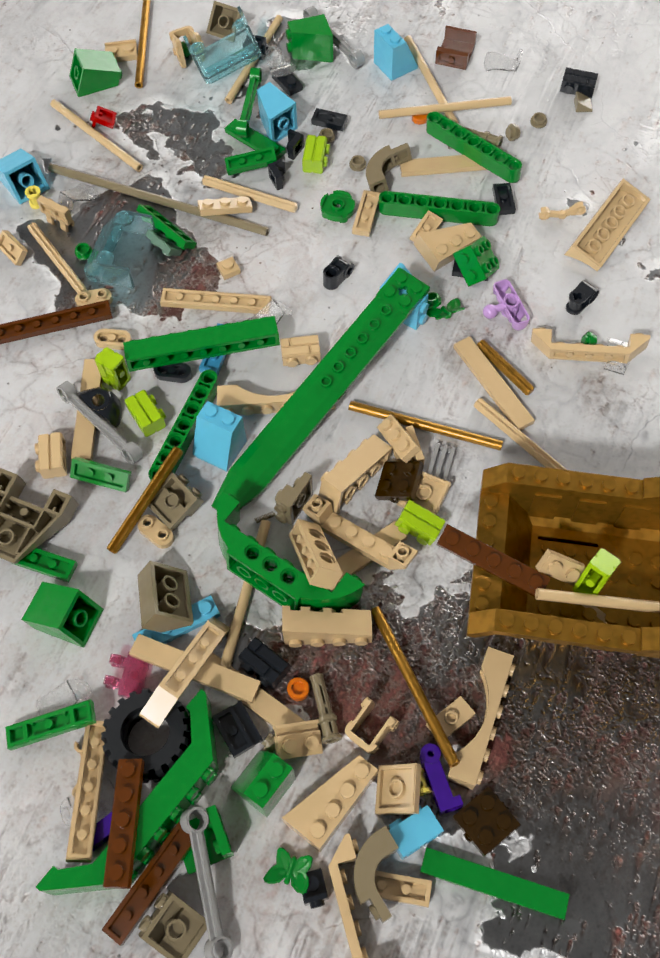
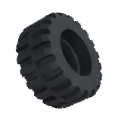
M149 688L142 689L141 694H138L136 691L129 693L130 697L126 700L123 697L117 702L120 705L116 709L114 707L110 709L108 713L111 717L104 720L103 727L106 730L101 733V740L105 743L102 746L104 753L116 769L118 768L119 759H143L145 761L142 783H149V780H153L155 783L160 782L162 777L166 775L191 744V718L182 703L177 701L165 719L170 729L165 745L156 753L148 756H138L130 750L128 745L129 734L134 725L144 719L139 714L154 693Z

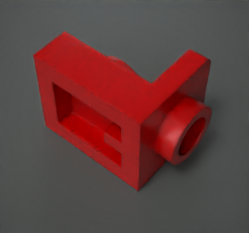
M97 106L96 112L92 111L91 127L95 128L96 123L113 129L117 113Z

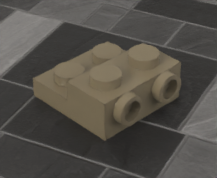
M173 472L169 474L148 507L170 530L174 531L186 516L191 517L204 501L200 498L203 494L195 487L191 489L188 485L190 481L183 474L177 475Z
M304 472L301 478L298 477L295 480L293 487L286 484L283 490L280 489L277 492L274 510L277 512L275 518L279 522L293 525L303 510L302 508L313 495L312 475Z
M169 890L167 894L162 893L157 898L154 904L156 910L151 917L146 915L138 927L141 930L138 935L166 958H188L207 930L205 917Z

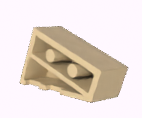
M466 223L418 233L414 246L435 272L455 259L453 256L455 251L471 245L482 236L472 223Z

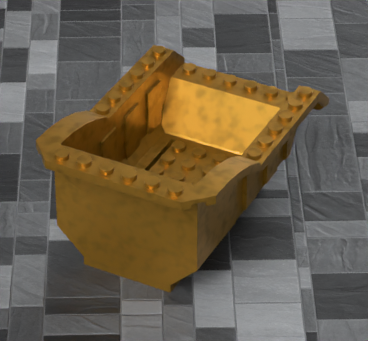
M505 463L483 470L476 530L477 540L537 570L535 566L547 549L579 561L586 567L601 548L605 549L617 557L621 563L598 595L660 602V477L640 480L515 463ZM473 565L467 637L476 638L497 634L519 639L525 638L547 643L574 645L660 659V613L597 607L606 614L605 620L608 623L606 624L597 617V613L593 608H585L579 604L536 600L534 596ZM550 577L551 579L546 589L573 592L572 588L574 586Z

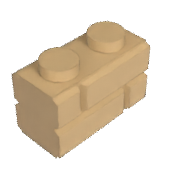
M318 335L280 339L283 366L296 367L299 364L314 365L317 362H321Z
M56 432L39 435L38 443H35V452L38 455V460L35 461L36 471L40 472L44 479L66 476V440L63 434Z

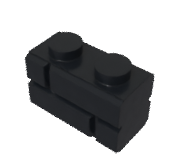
M566 67L560 92L573 95L576 92H580L592 98L598 73Z
M257 637L248 644L238 657L241 663L239 666L248 674L253 672L258 677L256 680L261 681V685L265 688L270 686L272 689H275L290 671V664Z

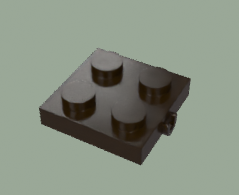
M385 462L375 493L376 499L390 500L393 503L409 501V499L414 501L424 467L422 462Z
M489 787L452 818L465 833L463 834L464 838L469 843L472 842L483 857H486L521 826L511 814L509 808L505 806L504 802L500 801Z

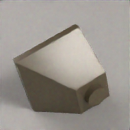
M214 1L206 33L235 42L243 10Z

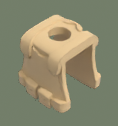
M185 26L169 33L174 56L177 55L182 68H186V61L179 39L181 36L186 37L185 42H189L200 62L205 61L203 41L200 34L194 32L193 27Z
M366 697L361 703L362 709L358 715L346 725L345 733L365 752L375 754L380 749L378 746L390 731L394 732L400 722L393 716H390L371 744L365 743L354 733L375 707L374 701Z

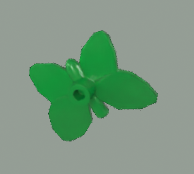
M455 298L447 304V309L445 306H442L441 309H428L426 315L435 317L436 320L441 318L448 319L452 317V313L464 310L465 307H460V300Z
M279 847L276 855L277 864L268 870L263 878L264 882L275 884L280 883L284 879V884L288 885L291 880L293 889L297 893L305 894L309 887V878L306 873L311 868L312 856H302L299 859L293 856L291 858L288 851L283 847Z

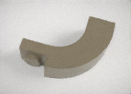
M408 143L393 149L390 148V145H387L371 157L366 167V178L370 191L379 193L389 191L385 178L388 171L395 166L412 160Z
M386 825L366 840L357 855L354 867V888L360 905L370 901L371 905L368 908L376 921L380 919L382 924L389 920L392 915L376 888L375 871L384 859L399 849Z

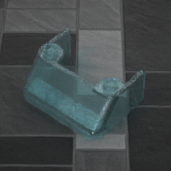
M240 6L237 9L242 18L237 19L233 23L232 29L234 32L207 47L202 42H195L191 45L186 35L183 36L188 50L207 84H212L261 56V50Z
M122 210L113 216L103 226L84 267L86 278L95 282L134 289L135 286L130 269L113 265L115 262L113 252L123 231L146 235L148 229L156 230L152 215Z

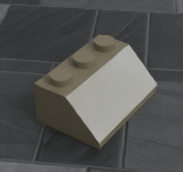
M149 561L137 575L142 628L162 633L191 626L194 621L187 570Z

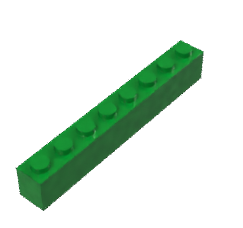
M275 316L131 340L123 342L125 361L129 372L278 346L280 341Z

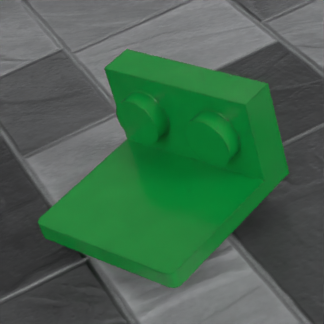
M216 805L206 808L209 821L204 830L210 866L234 856ZM197 817L189 820L190 826L196 830L200 823V819H197ZM191 848L183 859L188 874L196 872Z

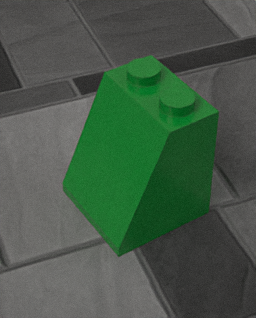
M325 14L287 22L288 29H285L289 42L286 43V47L293 59L333 62V34Z
M75 48L69 77L77 96L82 97L118 86L119 80L122 78V70L119 68L117 59H115L111 51Z
M42 581L21 620L38 631L84 648L104 609L79 589Z
M259 750L231 786V789L265 817H268L296 780L293 767L275 753Z

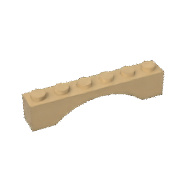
M238 385L217 386V405L237 415L249 416L261 413H277L294 392L269 396L252 393Z
M491 647L487 648L479 672L486 694L484 721L474 739L456 752L460 763L449 769L447 781L471 790L474 789L476 784H481L484 771L480 770L482 762L487 763L491 749L487 748L489 739L493 741L497 727L493 725L495 718L500 719L503 710L500 701L502 697L506 698L510 685L506 684L508 676L512 677L516 664L512 663L514 655Z

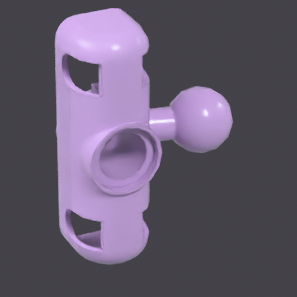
M507 279L495 282L493 294L496 295L499 304L486 305L483 309V315L488 319L496 317L497 312L501 311L502 315L512 323L514 330L524 329L529 323L530 316L511 282ZM510 287L511 293H505V291H507V289ZM524 315H526L527 320L521 321Z

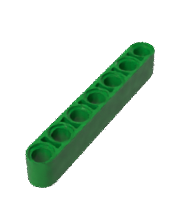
M430 112L427 115L426 131L429 135L509 183H516L520 180L521 161L438 112Z
M384 191L379 195L378 210L383 215L422 219L429 210L441 217L443 222L472 223L473 225L490 227L498 223L500 206L494 202Z
M205 370L201 373L148 472L150 481L173 447H178L183 451L182 456L171 471L176 473L195 436L197 415L206 402L212 403L217 395L219 381L215 371Z

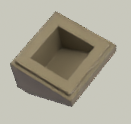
M576 92L574 98L576 112H592L591 98Z

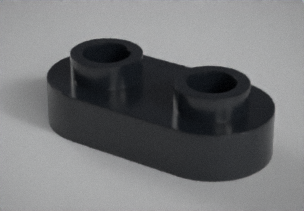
M186 363L153 368L155 377L162 381L185 383L192 377L191 367Z

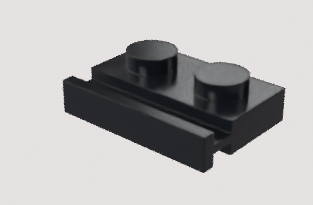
M241 700L212 717L234 759L253 748L256 744L263 742Z

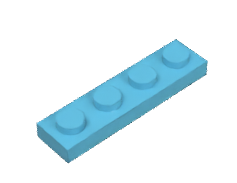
M210 595L192 604L194 623L191 626L162 633L143 629L132 636L136 640L138 634L167 644L204 625L211 617L218 618L221 615Z

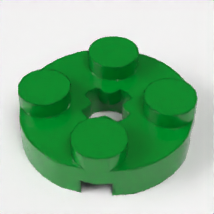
M336 190L330 195L327 193L320 202L322 217L330 221L346 223L348 218L355 212V201L345 191Z

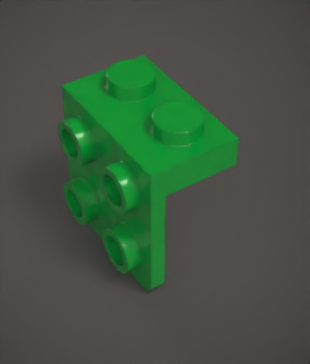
M485 236L453 253L468 287L487 279L499 269V260L494 256L491 243Z

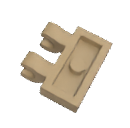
M42 195L37 199L41 212L46 214L48 223L55 225L54 219L60 222V228L66 232L69 231V225L74 226L71 212L66 206L60 205Z

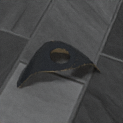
M97 387L78 393L90 409L106 418L114 427L117 428L119 426L122 407L119 398L107 388ZM98 394L102 395L105 399L104 403L100 406H95L92 403V398Z

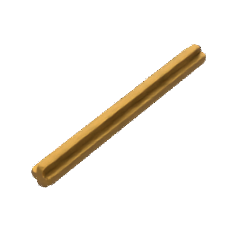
M178 447L172 448L108 544L107 550L113 554L119 551L182 456L183 451Z

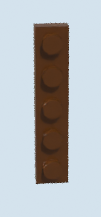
M449 524L446 525L436 544L534 597L536 589H546L551 579Z
M143 759L118 760L103 882L105 889H131L145 763Z
M180 822L176 824L102 928V931L120 946L124 945L192 848L190 835L183 831Z

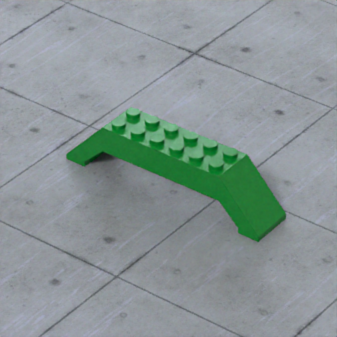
M202 689L186 706L191 717V744L140 805L131 885L139 876V869L143 864L147 865L155 855V849L159 844L162 845L171 833V829L180 822L182 813L191 804L195 805L203 795L201 793L206 785H212L218 776L219 768L212 706L206 692ZM108 845L93 864L64 869L52 866L36 885V888L50 895L111 890L103 887Z

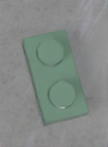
M148 229L145 236L151 240L153 245L162 249L163 254L169 257L181 255L183 250L172 240L165 237V234L159 230Z

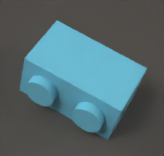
M419 805V814H409L410 817L404 821L399 818L389 825V832L399 847L397 853L402 860L440 836L444 831L428 805L423 808Z

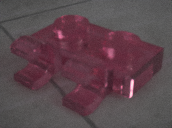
M129 652L127 658L118 654H111L109 660L111 666L124 668L122 679L105 675L103 682L105 688L117 689L119 697L129 698V693L133 691L141 694L150 664L130 656Z

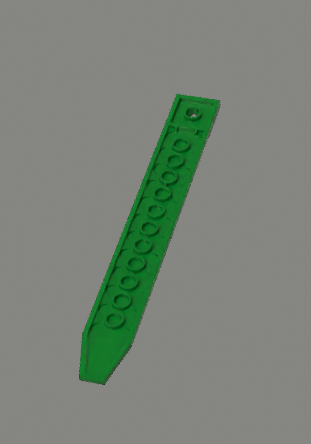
M400 267L394 272L370 304L229 469L211 505L212 508L217 511L222 491L237 497L240 502V509L262 494L430 291V286ZM403 289H404V290H406V292L408 293V294L399 295V293H400L399 290H403Z

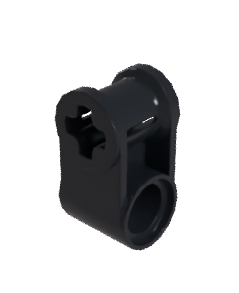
M337 255L323 270V286L328 290L338 288L352 274L354 264L347 263L342 260L341 256Z
M585 280L581 281L570 292L566 311L571 315L580 314L596 299L599 289Z

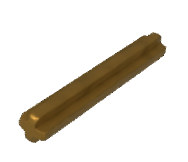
M482 339L477 343L485 357L525 395H529L534 391V386L485 340Z

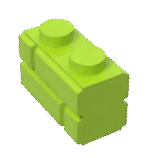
M307 136L302 158L303 172L322 174L323 168L327 167L328 156L326 154L329 155L330 144H327L326 136Z
M108 347L96 355L95 363L103 382L109 386L112 385L118 391L122 390L131 380L124 357Z
M141 390L125 399L124 402L128 411L145 437H149L156 431L158 432L165 428L164 419H166V415L161 408L157 409L155 406L157 402L152 394L148 395L145 390Z
M409 499L394 525L403 534H411L416 537L417 542L420 544L431 545L436 540L446 520Z
M601 548L572 588L573 592L598 595L621 561Z

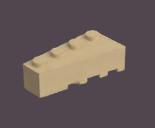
M375 434L369 439H364L356 450H351L343 461H338L330 472L327 471L323 474L320 480L321 486L318 496L331 502L333 512L339 514L340 506L343 503L347 505L352 500L356 489L361 490L367 483L369 476L373 478L384 466V463L389 461L392 447Z
M282 605L284 643L293 648L301 647L305 644H311L313 647H321L324 644L344 646L346 643H355L358 646L372 643L371 610L342 609L341 613H336V610L332 608H323L316 612L310 610V607L301 606L298 611L290 610V606Z
M358 755L282 817L283 822L321 853L378 775V769Z

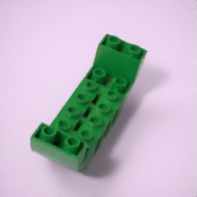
M224 491L221 492L217 507V530L219 546L226 560L227 570L279 605L290 606V610L299 611L302 606L310 607V610L316 612L323 608H332L336 610V613H339L342 609H349L360 602L365 584L358 576L350 575L346 572L332 592L328 589L310 585L304 571L296 569L289 560L278 557L271 548H264L258 544V541L253 536L243 534L236 526L240 521L239 500L232 494L228 495Z

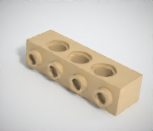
M297 519L289 537L310 585L333 591L336 584L340 582L343 573L319 524Z

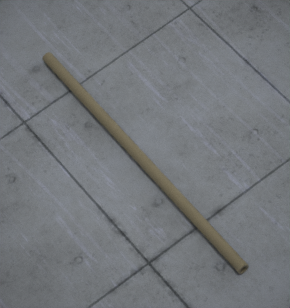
M52 163L48 167L49 172L200 216L198 207ZM228 215L200 216L267 236L269 233L268 227Z

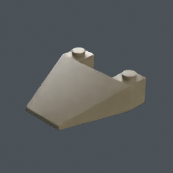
M0 468V558L16 564L71 521L79 504L71 495L53 489L44 508L18 499L26 483L19 475Z

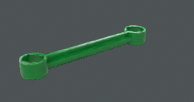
M251 67L250 81L242 113L236 124L237 137L248 138L249 122L257 89L262 81L261 68Z

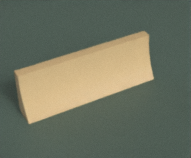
M623 178L564 255L575 258L598 271L651 199Z

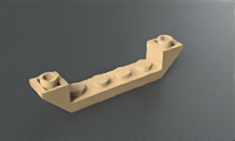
M533 328L531 342L549 359L626 364L644 351L650 341V335L636 333L630 334L627 347L622 345L604 346L603 344L552 343V329Z
M314 494L302 508L315 524L320 525L324 533L389 570L406 569L418 554L417 550L401 541L396 546H393L333 512L331 502L317 494Z
M211 617L158 685L139 716L159 728L201 667L225 638L230 627L215 617Z
M349 833L344 835L328 868L352 958H368L365 946L360 948L358 937L362 936L359 922L352 919L351 910H355L352 896L345 893L344 885L348 884L344 869L339 870L338 867L356 861V854L359 853L356 838L351 840Z

